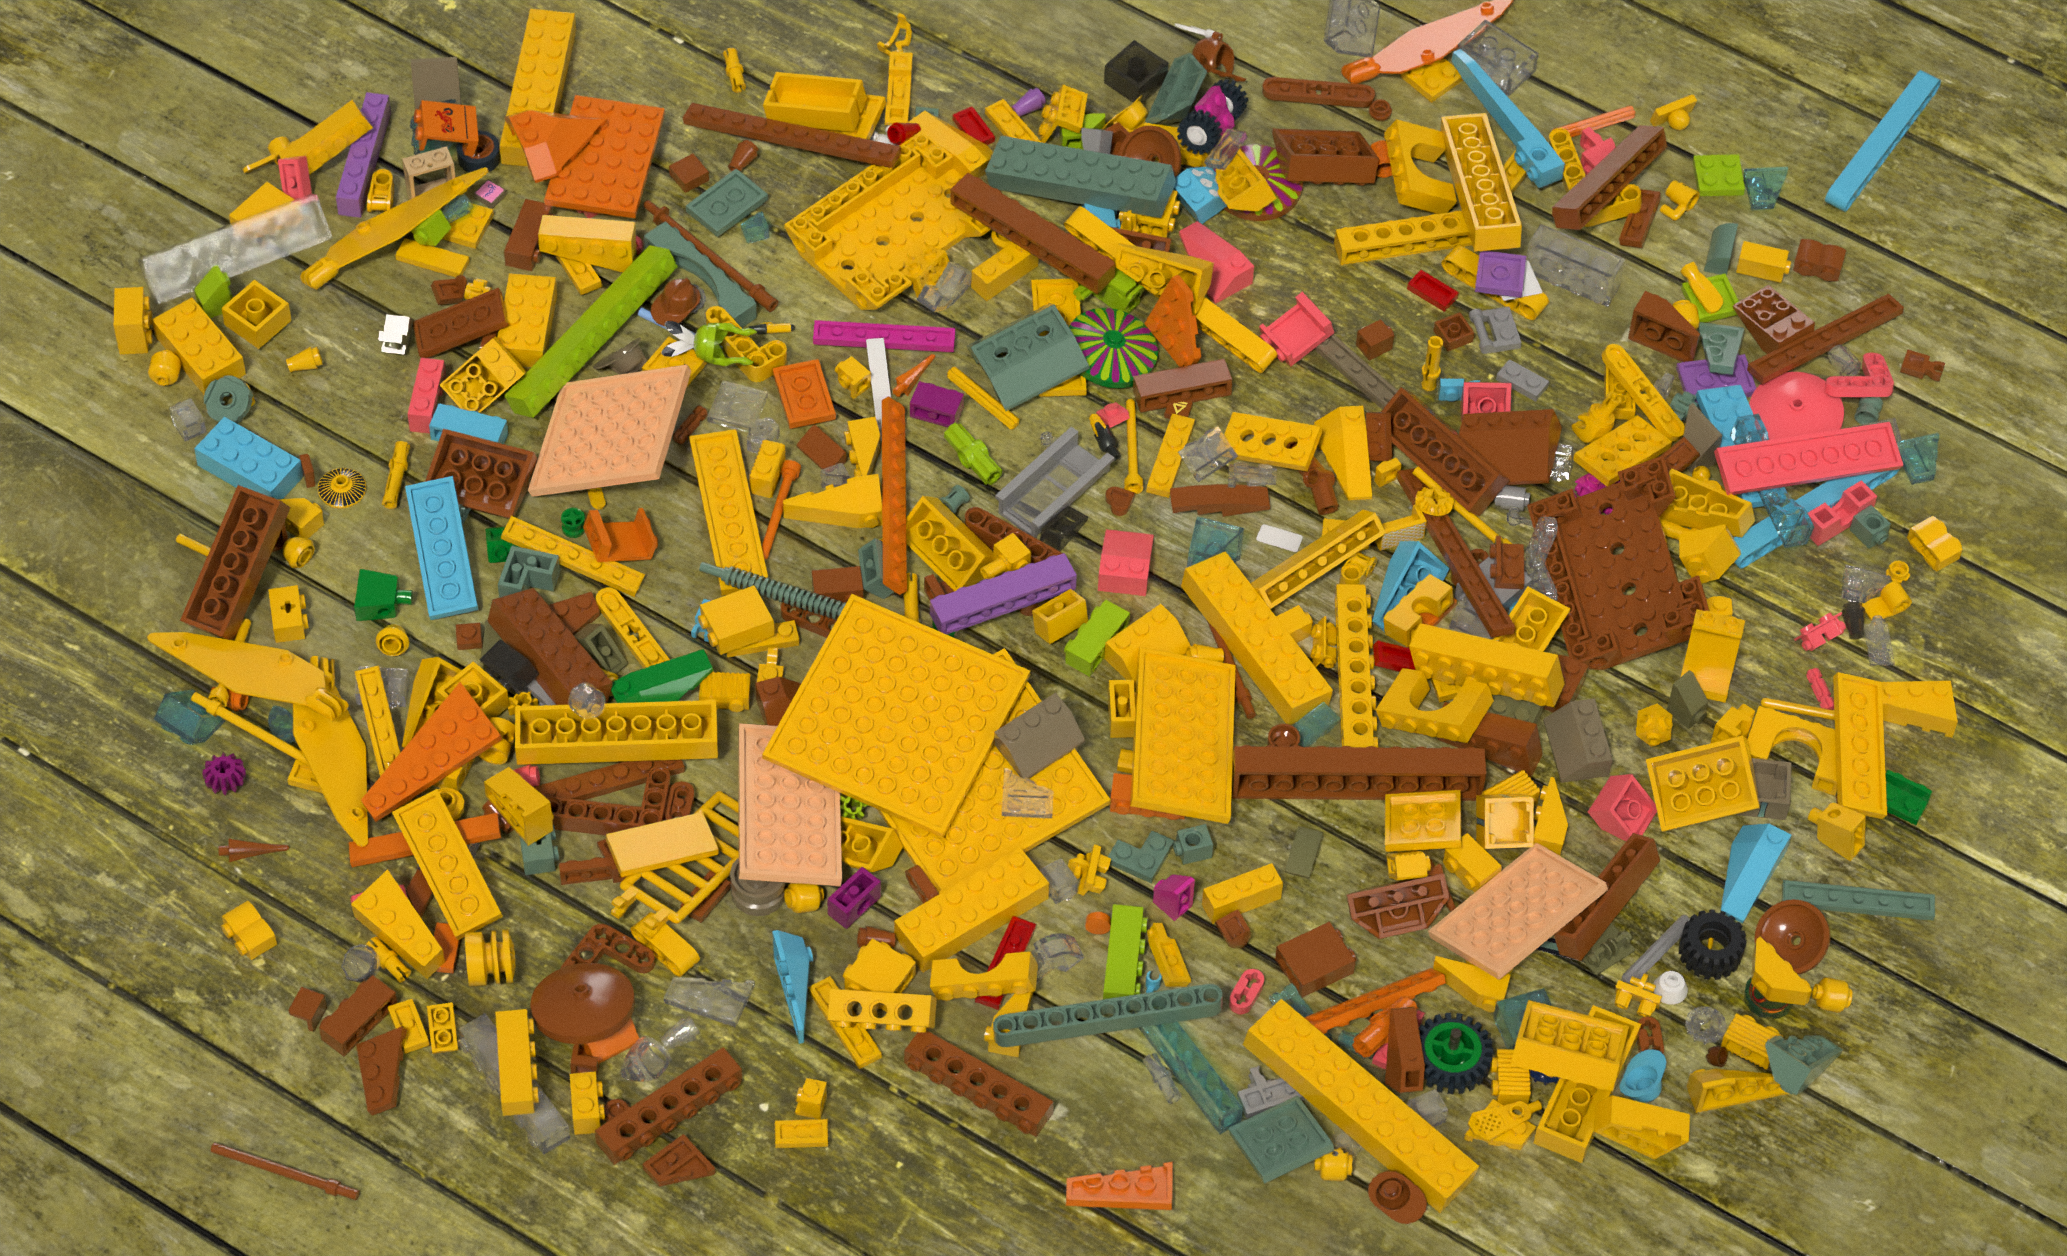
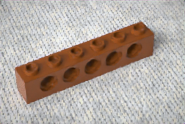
M927 1030L926 1033L917 1032L904 1050V1063L912 1071L925 1074L932 1082L950 1088L955 1095L966 1097L978 1108L989 1110L998 1119L1014 1124L1025 1134L1030 1133L1037 1137L1053 1115L1054 1101ZM929 1058H937L938 1060H936V1061H930V1060H928V1059H929ZM952 1070H958V1071H960V1072H959V1073H951L950 1071H952ZM979 1082V1083H981L982 1085H980V1086H975V1085H973V1083ZM995 1095H1003L1004 1097H1003V1098H996V1097H994V1096H995ZM1018 1107H1024V1108H1026V1110L1020 1111V1110H1017L1016 1108H1018Z
M722 1047L596 1129L597 1145L614 1165L620 1161L628 1160L641 1147L649 1146L661 1134L672 1131L684 1119H690L695 1116L699 1109L715 1103L719 1096L725 1092L735 1090L742 1082V1068L726 1049ZM711 1078H716V1079H718L717 1081H714V1082L709 1081V1079H711ZM689 1092L697 1093L695 1095H687ZM668 1106H675L674 1109H666ZM654 1120L652 1123H645L644 1121ZM624 1134L633 1135L631 1137H623Z

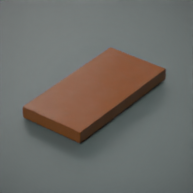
M499 287L413 321L420 358L431 357L508 326L503 295Z

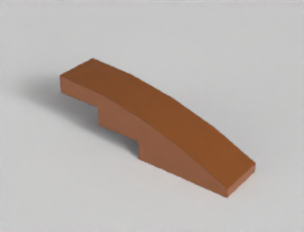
M1213 484L1170 488L1173 513L1197 510L1198 515L1222 511L1223 517L1270 509L1267 487Z

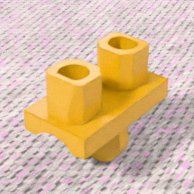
M1094 844L1091 853H1087L1085 856L1077 854V858L1069 860L1068 869L1073 872L1074 878H1080L1077 894L1084 896L1088 891L1100 894L1104 890L1106 878L1096 875V871L1105 874L1110 866L1111 858L1100 854L1101 846Z
M1644 973L1641 979L1632 976L1630 984L1618 980L1615 989V1006L1627 1010L1631 999L1641 1002L1637 1014L1642 1017H1651L1655 1009H1659L1662 996L1651 993L1654 992L1656 985L1647 982L1649 975Z

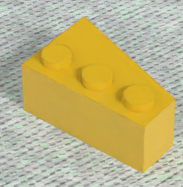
M1951 681L1882 682L1883 721L1903 726L1910 724L1922 727V731L1930 732V730L1945 733L1946 737L1953 738L1958 720Z
M507 767L484 781L485 796L528 846L553 831L552 820L554 816L551 812L550 801L525 781L519 773Z
M1614 1095L1595 1104V1133L1654 1160L1689 1142L1690 1114Z

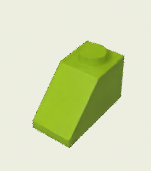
M438 210L411 231L414 239L420 245L436 246L452 227L442 211Z

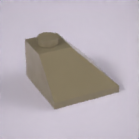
M1692 403L1689 405L1682 438L1685 437L1701 456L1685 468L1691 474L1693 469L1700 465L1709 468L1716 464L1714 451L1720 448L1722 434Z

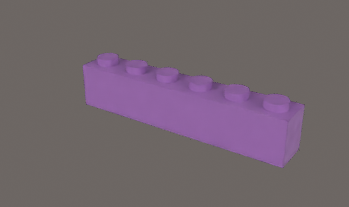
M366 92L361 111L373 128L351 144L336 194L338 215L359 218L362 216L372 175L375 171L391 115L389 95Z
M1065 553L1057 556L1053 555L1035 564L1030 563L1015 571H1007L995 578L984 579L978 584L961 587L957 591L946 595H939L930 600V616L938 631L947 635L1058 596L1069 589L1075 590L1077 575Z

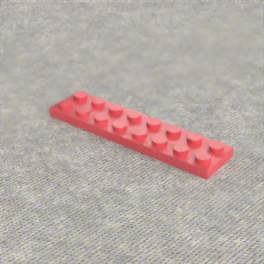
M1890 422L1717 448L1714 451L1727 495L1900 469L1903 466Z

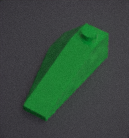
M701 649L631 672L614 681L611 691L617 703L679 701L689 690H694L714 669L705 650Z

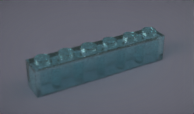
M1156 1006L1154 1009L1162 1010L1165 1007ZM1133 1010V1014L1139 1012L1138 1010ZM1178 1022L1139 1027L1140 1031L1219 1135L1229 1130V1127L1241 1122L1243 1106Z

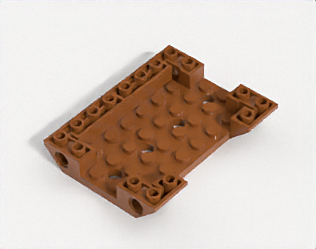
M1664 456L1618 472L1619 483L1577 497L1573 489H1569L1527 505L1553 600L1570 608L1569 614L1561 624L1568 655L1572 659L1587 664L1588 669L1605 670L1690 639L1696 609L1710 611L1700 576L1698 575L1679 582L1660 520L1661 514L1676 498ZM1607 507L1613 508L1610 514H1601L1603 509ZM1624 547V551L1621 554L1613 555L1615 548ZM1628 587H1636L1633 594H1624ZM1647 627V632L1644 635H1636L1639 628Z

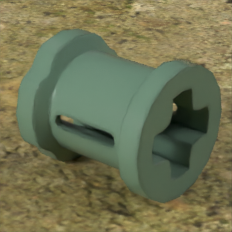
M956 484L951 488V492L946 497H941L939 500L955 514L956 509L961 504L967 503L970 497L962 486Z

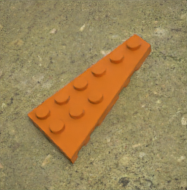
M461 682L361 799L363 806L375 822L502 740L499 732Z

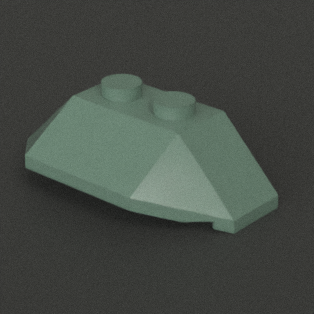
M1191 53L1174 59L1145 120L1146 123L1170 125L1178 121L1181 122L1189 114L1188 111L1195 101L1197 92L1207 73L1206 69Z

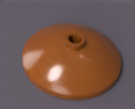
M1139 127L1125 138L1120 147L1118 156L1155 162V159L1158 157L1159 163L1172 165L1175 177L1179 174L1181 168L1179 145L1173 135L1161 127Z
M1785 900L1773 905L1762 915L1757 924L1754 939L1755 943L1759 937L1766 943H1770L1776 953L1783 960L1789 962L1793 971L1798 975L1813 969L1824 958L1830 943V928L1823 913L1814 905L1802 900ZM1801 938V942L1798 945H1794V940Z

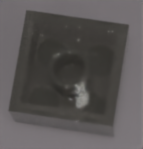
M1133 40L1105 65L1104 83L1133 103L1142 95L1143 97L1140 101L1143 103L1162 86L1168 73L1169 63Z

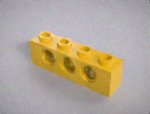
M830 989L828 1020L835 1022L836 1027L851 1028V1023L861 1024L860 1028L876 1029V1025H886L885 1030L901 1031V1026L911 1027V1032L926 1033L927 1028H935L937 997L931 995ZM856 1003H860L862 1012L855 1017L852 1014V1008ZM885 1004L887 1014L883 1018H879L877 1009ZM910 1006L912 1008V1016L904 1020L902 1011L905 1007Z

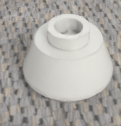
M1675 971L1663 973L1653 983L1656 985L1653 993L1662 996V1003L1669 1005L1678 1004L1687 996V984L1682 975Z

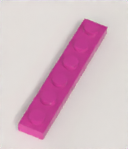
M815 320L813 345L867 347L866 339L884 338L885 349L954 352L955 328Z

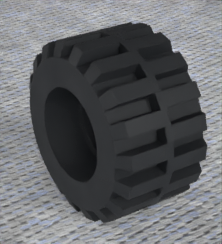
M1710 909L1709 913H1706L1703 910L1699 912L1698 916L1692 915L1690 921L1685 923L1678 951L1681 954V962L1686 963L1685 968L1688 971H1695L1694 975L1697 977L1703 975L1704 979L1710 980V977L1719 980L1723 975L1726 978L1730 976L1731 971L1735 972L1741 963L1746 946V933L1744 930H1741V923H1735V917L1732 915L1726 916L1724 911L1715 913V910ZM1713 938L1724 949L1712 950L1705 947L1700 941Z

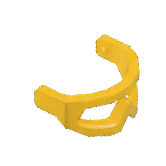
M901 13L897 15L898 23L890 40L886 44L880 41L877 43L878 50L887 55H890V52H904L902 47L909 46L911 42V26L907 22L906 16ZM900 28L906 29L905 40L895 42L897 50L889 51L888 48L896 40Z

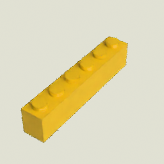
M1361 510L1250 584L1271 609L1386 534L1375 512Z

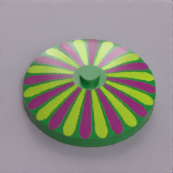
M1096 308L1081 313L1071 322L1069 328L1090 367L1080 373L1085 379L1108 388H1127L1133 386V376L1152 373L1158 357L1156 339L1148 327L1135 316L1117 309Z

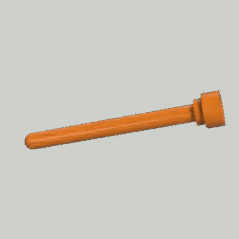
M785 460L782 464L780 472L783 480L762 544L764 560L768 559L783 512V500L787 499L792 481L799 477L801 465L793 460Z

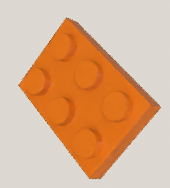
M819 359L772 368L789 429L836 420V413Z

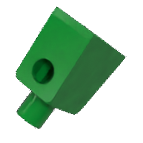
M365 569L359 570L354 605L356 621L395 618L397 616L398 604L412 605L413 591L400 590L399 579L396 575Z

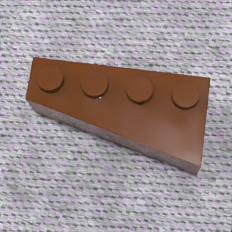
M1490 712L1485 714L1468 743L1437 737V740L1457 748L1475 747L1485 749V759L1517 772L1525 770V773L1532 777L1543 755L1537 724Z

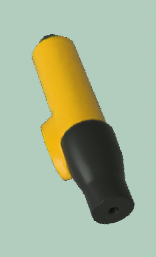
M765 322L749 326V328L756 330V334L791 332L795 329V326L790 323L773 324L772 322Z

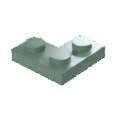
M1154 831L1150 832L1141 849L1117 840L1108 855L1111 858L1110 865L1152 884L1172 850L1174 840Z

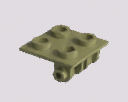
M1611 923L1582 961L1595 975L1600 974L1635 951V948L1630 944V940H1632L1631 934L1628 931L1619 932Z

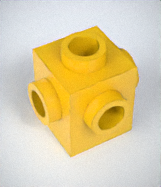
M1658 703L1638 710L1636 736L1650 747L1671 740L1673 715Z

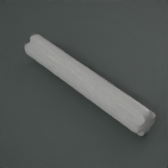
M1681 915L1622 975L1621 981L1630 984L1632 976L1640 979L1681 938L1685 923L1690 921V918L1686 915Z

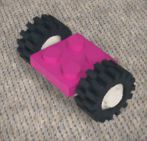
M1221 79L1217 83L1215 82L1194 106L1195 110L1181 121L1177 129V133L1180 134L1177 137L1178 140L1183 139L1180 144L1182 146L1186 144L1188 152L1190 149H1193V154H1197L1198 151L1200 155L1210 152L1235 126L1234 121L1241 116L1248 105L1246 104L1248 97H1245L1247 93L1246 91L1241 92V85L1235 86L1236 81L1233 80L1229 83V79L1224 81Z

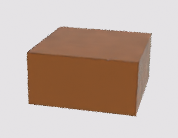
M693 153L669 165V175L685 193L709 181V171Z
M1460 312L1434 323L1433 331L1436 336L1443 340V346L1447 352L1473 342L1474 331Z

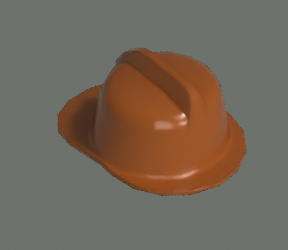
M688 278L671 280L666 284L663 292L655 299L651 306L653 320L662 326H665L666 321L680 323L699 304L701 298L699 290L694 285H691Z
M1385 1171L1379 1173L1371 1180L1368 1187L1370 1201L1392 1220L1398 1223L1410 1224L1419 1220L1425 1213L1427 1201L1424 1193L1404 1175L1396 1171Z

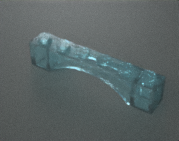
M1759 414L1737 417L1730 433L1735 445L1769 440L1768 431ZM1785 487L1757 491L1784 547L1789 548L1807 544L1814 525L1806 509L1792 499Z

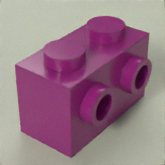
M921 381L918 382L910 401V417L944 427H949L955 422L958 423L964 409V393Z

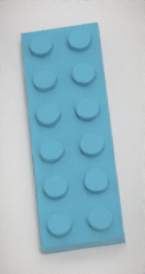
M1741 385L1697 390L1695 396H1697L1696 399L1702 413L1722 434L1720 447L1765 441ZM1785 487L1737 494V497L1751 502L1753 508L1785 504L1789 499Z
M453 476L405 486L430 620L479 610Z

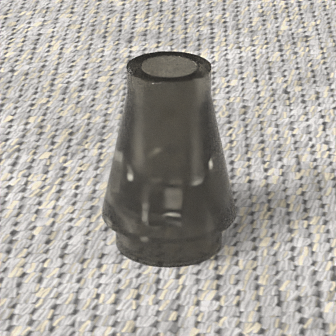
M1848 602L1843 605L1841 612L1843 613L1842 617L1847 627L1849 638L1853 640L1861 639L1864 637L1865 608L1860 602Z

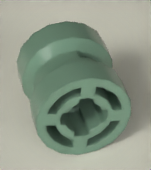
M1860 397L1859 407L1854 416L1855 420L1863 426L1877 424L1879 412L1883 406L1882 399L1880 397Z

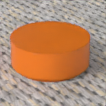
M1092 912L1086 916L1085 928L1092 934H1105L1110 931L1111 918L1103 912Z

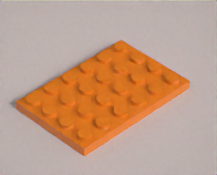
M575 95L569 115L606 119L607 122L602 128L598 127L592 139L571 161L568 160L563 165L562 171L558 176L550 178L544 198L545 205L636 219L665 117V108Z

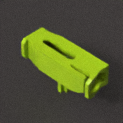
M1115 267V277L1098 295L1079 283V287L1073 291V294L1076 295L1078 301L1085 300L1092 294L1111 308L1130 313L1140 305V297L1145 288L1142 285L1137 287L1134 279Z

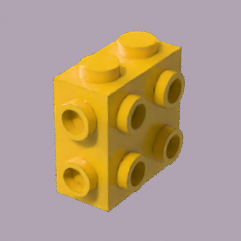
M1172 191L1161 218L1136 214L1139 233L1167 238L1169 231L1173 232L1176 220L1173 216L1174 214L1178 215L1181 201H1177L1178 191ZM1120 211L1118 219L1123 223L1122 216L1127 212Z
M872 938L867 946L863 945L854 964H849L843 974L845 989L902 994L916 975V962L909 955L900 954L887 943L878 942ZM885 1004L879 1006L878 1009H882L887 1012V1007Z

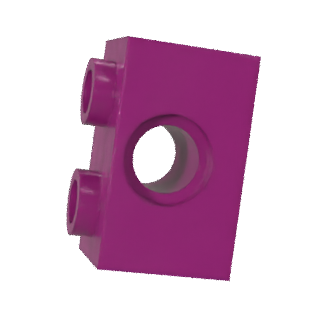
M861 867L827 899L828 915L847 929L881 898V881Z

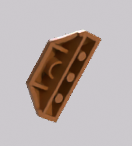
M1441 873L1365 888L1346 894L1351 920L1376 938L1381 939L1428 928L1443 905L1448 901L1449 894L1445 875Z

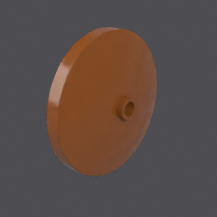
M580 963L563 967L545 977L535 988L531 997L530 1007L533 1021L544 1035L563 1043L585 1044L605 1039L623 1028L634 1012L635 996L631 982L619 970L598 963Z

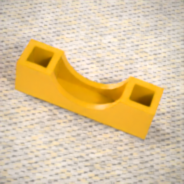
M1031 951L1005 954L997 967L981 974L965 971L957 958L932 960L930 988L937 997V1000L944 1001L954 998L973 999L977 996H1000L1010 993L1024 994L1036 991L1038 964Z

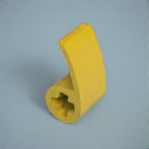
M1893 581L1881 590L1879 597L1860 601L1859 604L1869 619L1874 621L1905 611L1911 605L1912 600L1900 582Z

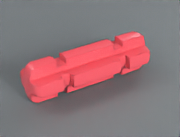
M1818 668L1808 670L1806 677L1809 683L1812 684L1811 687L1818 702H1821V708L1834 710V699L1830 697L1831 693L1825 680L1821 678L1820 670Z

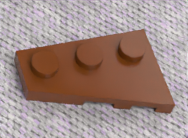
M403 1026L356 1044L367 1110L372 1116L396 1107L400 1077L398 1076L400 1061H403L404 1054L402 1043L403 1039H406L407 1030Z

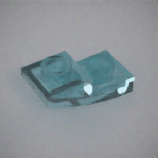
M1325 702L1315 707L1293 725L1300 734L1299 746L1309 747L1321 735L1324 737L1341 721Z

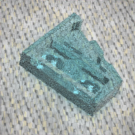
M1788 166L1744 169L1743 176L1751 210L1774 209L1787 176Z
M1938 433L1896 442L1903 462V468L1911 485L1934 480L1938 454Z

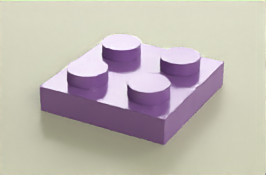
M1480 251L1475 292L1521 298L1526 256Z

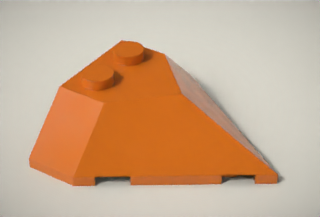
M523 110L505 117L512 135H516L523 149L528 169L535 183L558 176L562 171L563 165L568 160L571 161L592 139L598 127L602 128L607 122L606 119L534 110Z

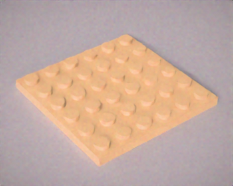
M681 365L567 382L559 391L528 488L531 496L659 479L691 374L689 366Z

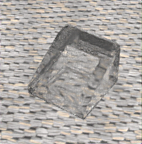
M843 463L820 471L822 488L831 484L835 487L846 484V479L850 478Z

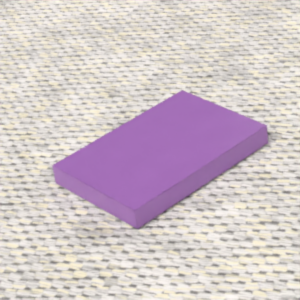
M1745 354L1738 355L1733 375L1709 372L1706 359L1677 363L1676 366L1683 391H1688L1693 395H1696L1697 390L1735 385L1742 386L1746 397H1751L1756 390L1753 377L1747 371L1748 362Z

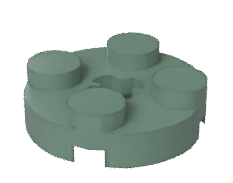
M227 375L219 380L215 379L209 384L204 394V404H206L208 415L218 422L223 417H226L235 423H240L251 408L253 392L244 381L237 377ZM232 394V403L224 406L226 402L223 401V398L225 396L229 397Z

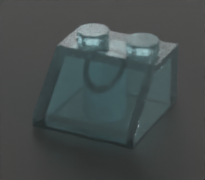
M193 689L165 693L154 720L160 723L164 730L180 736V740L186 744L194 745L206 742L226 721L220 716L214 717L207 713L205 708L191 701L192 695L196 692Z

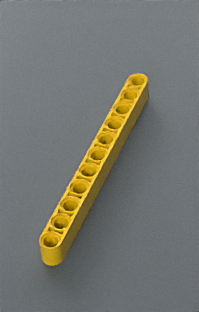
M1081 206L1064 222V227L1070 234L1082 243L1090 245L1100 254L1108 256L1113 262L1116 260L1118 244L1135 246ZM1140 281L1136 282L1139 285H1142L1147 291H1149L1155 297H1157L1158 299L1160 298L1159 294L1155 295L1154 293H1152L1150 291L1151 289L1147 287L1145 284H1143ZM1204 297L1196 314L1192 313V315H1196L1198 329L1255 371L1263 373L1277 357L1278 354L1272 346L1206 297Z

